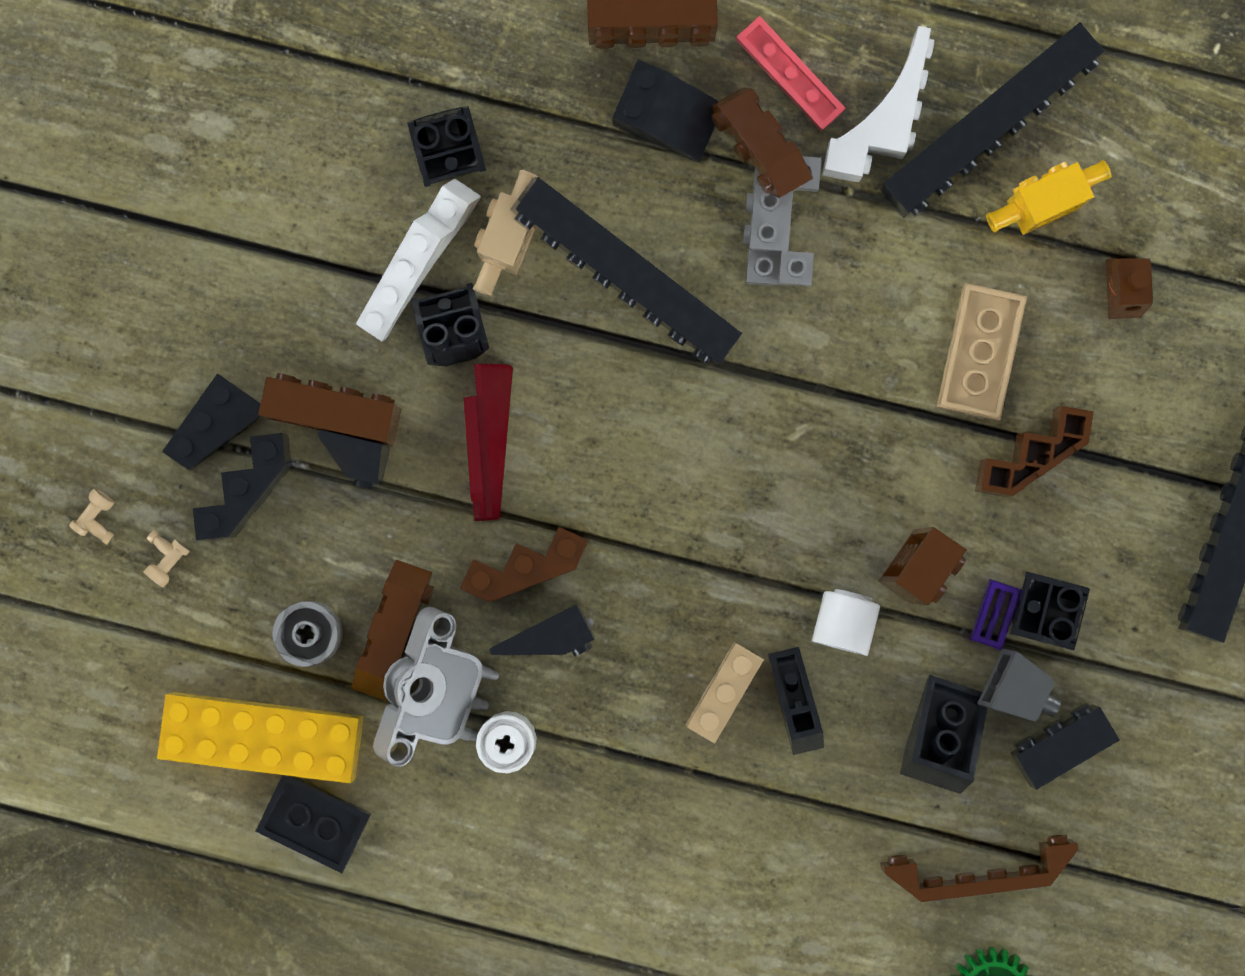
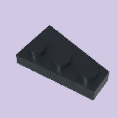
M216 374L162 452L187 470H192L222 448L221 446L236 435L241 434L248 426L262 417L258 415L261 403L220 374Z

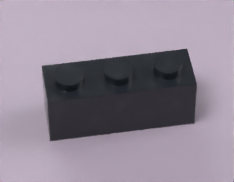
M1088 703L1080 705L1071 711L1072 717L1064 722L1056 720L1043 728L1045 733L1035 739L1033 736H1029L1015 745L1017 749L1011 752V755L1030 787L1036 790L1120 741L1099 706L1093 704L1089 706Z

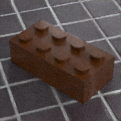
M587 0L589 45L595 44V47L599 49L613 48L614 44H627V47L642 48L646 46V43H659L660 47H674L678 45V42H690L691 46L700 47L709 45V42H715L718 26L717 0Z
M277 373L276 378L266 377L258 415L269 420L394 446L402 409L394 404L395 400L391 399V397L372 393L371 399L364 398V393L347 387H340V391L336 392L332 391L333 387L328 386L327 383L309 380L308 385L301 384L302 380L281 373Z
M935 527L914 529L878 582L908 603L927 606L931 602L936 604L947 590V587L943 585L951 574L957 575L965 564L966 559L963 555L967 549Z

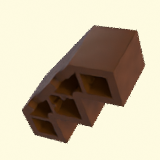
M743 87L711 105L715 113L711 117L719 132L723 131L724 134L734 136L737 143L734 149L739 159L743 163L746 162L757 167L760 173L757 180L762 190L766 194L769 193L780 198L812 180L813 177L794 142H786L782 133L783 128L769 110L762 111L758 103L760 102L759 97L752 88Z
M1066 406L1053 409L1049 436L1027 432L1017 434L1012 463L988 458L980 460L975 492L1010 497L1023 490L1024 487L1043 476L1064 459L1089 443L1094 411Z
M558 527L546 556L516 543L503 572L473 559L460 589L487 602H492L576 570L589 540Z
M399 560L395 561L385 582L379 608L375 612L369 628L364 653L359 657L351 689L388 701L383 688L384 678L389 667L398 659L403 658L423 603L428 605L434 591V586L429 585L432 576L431 571Z

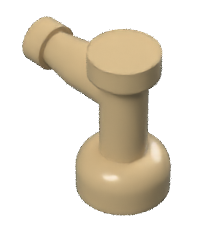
M93 488L88 496L90 504L77 520H72L69 526L81 536H85L89 531L94 536L102 539V542L107 545L114 537V534L110 531L108 532L94 518L101 510H109L115 502L101 490Z
M154 530L148 535L147 540L154 544L165 557L158 565L151 564L143 572L152 581L164 588L169 582V575L167 573L181 556H187L190 550L176 539L170 543Z

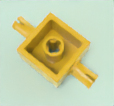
M1104 160L1083 170L1078 162L1070 166L1067 165L1066 161L1050 168L1048 173L1041 176L1042 179L1040 180L1035 175L1019 183V186L1013 189L1014 195L1007 200L1008 205L986 214L987 222L994 233L1017 222L1022 234L1025 235L1080 209L1095 196L1090 187L1112 177L1110 168Z

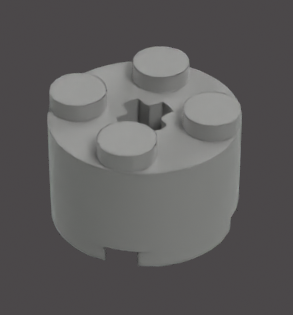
M303 601L290 605L278 615L273 626L272 637L279 654L284 660L296 666L308 667L327 661L337 652L342 642L343 628L341 618L331 607L318 601ZM311 626V632L315 633V636L305 641L306 635L302 633V629Z

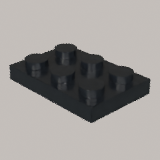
M282 775L255 832L335 871L343 873L372 813L298 777Z

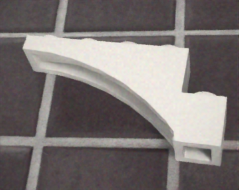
M918 26L913 36L909 55L894 87L880 105L848 133L838 139H830L822 171L823 176L859 183L863 174L868 175L870 171L872 156L867 155V152L903 159L907 151L913 150L916 132H911L913 120L919 119L922 101H917L919 89L924 90L928 77V71L923 70L925 58H931L934 47V40L929 39L931 28Z
M453 179L442 186L428 212L413 221L356 325L381 342L388 337L425 276L460 228L467 222L481 198L479 194L457 179Z

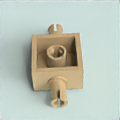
M520 170L511 195L501 192L498 200L492 199L486 214L489 217V223L486 230L480 229L474 244L477 247V254L481 262H483V266L473 290L492 297V292L501 270L517 276L535 228L532 227L529 231L514 220L516 214L510 209L531 179L538 177L537 175Z

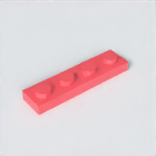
M761 16L756 18L736 37V41L820 132L825 130L845 111L846 108Z

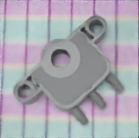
M427 607L419 612L405 650L407 657L398 659L392 664L384 678V693L391 704L385 708L373 748L377 756L395 767L404 766L411 760L419 739L444 745L451 744L457 739L476 741L478 732L465 727L471 709L485 711L489 707L487 701L475 697L481 678L494 681L499 678L498 671L481 665V662L475 656L451 646L456 632V621L452 615L435 607ZM439 618V624L433 630V624ZM419 678L420 682L417 690L410 694L412 683ZM397 743L395 751L390 754L392 746Z

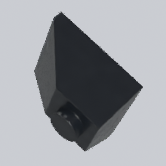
M319 430V439L345 476L354 479V486L372 490L373 484L382 485L390 448L382 444Z

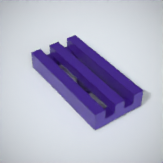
M989 579L969 640L1002 650L1022 590ZM995 588H998L999 592L984 637H981L980 633ZM1006 592H1010L1012 594L996 641H993L991 637Z

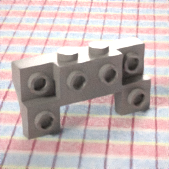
M802 156L813 179L793 191L818 192L821 158ZM755 166L753 194L747 193L745 212L751 213L750 225H744L743 244H749L745 284L810 287L812 283L814 253L788 251L793 191L780 198L769 193L766 194L757 180L760 173Z

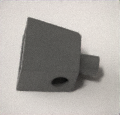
M1002 649L977 704L1036 722L1041 712L1051 717L1056 715L1060 709L1061 701L1050 695L1054 686L1053 678L1022 654Z

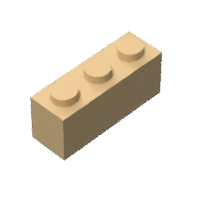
M733 642L686 723L687 728L715 744L764 659Z

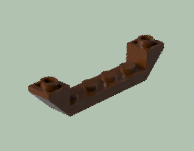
M1052 835L1047 837V842H1039L1042 868H1039L1037 864L1019 866V871L1007 872L1005 868L987 870V875L976 877L973 872L956 874L955 879L944 881L941 876L924 878L923 883L920 884L917 863L913 859H907V855L889 856L888 862H881L880 865L881 870L915 898L921 902L1051 886L1078 851V843L1072 839H1067V835Z

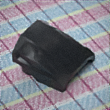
M469 106L452 108L407 122L425 187L466 174L486 171Z
M473 283L466 284L467 287L423 299L418 300L417 297L411 299L428 365L447 367L476 359L489 349L476 293L473 290Z
M1026 571L1010 634L1074 651L1090 588Z

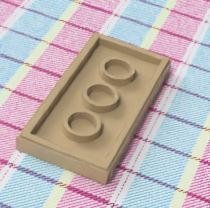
M969 283L963 284L937 408L995 421L1001 420L1027 296Z

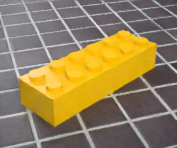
M172 692L165 694L157 759L352 783L356 779L364 716Z

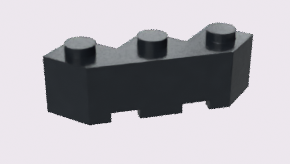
M276 433L250 437L253 469L221 472L225 505L193 508L197 541L234 538L240 533L245 523L254 512L256 513L271 494L273 488L292 467L288 435Z

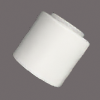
M835 589L834 592L825 591L812 642L868 656L880 605L872 602V598L839 589Z
M504 711L493 715L482 725L477 734L476 749L480 760L486 767L498 773L508 774L520 770L528 763L536 747L537 737L534 726L526 717L517 712ZM505 735H509L511 737L510 742L515 744L514 749L508 748L506 753L500 751L501 746L496 744V740L503 739Z

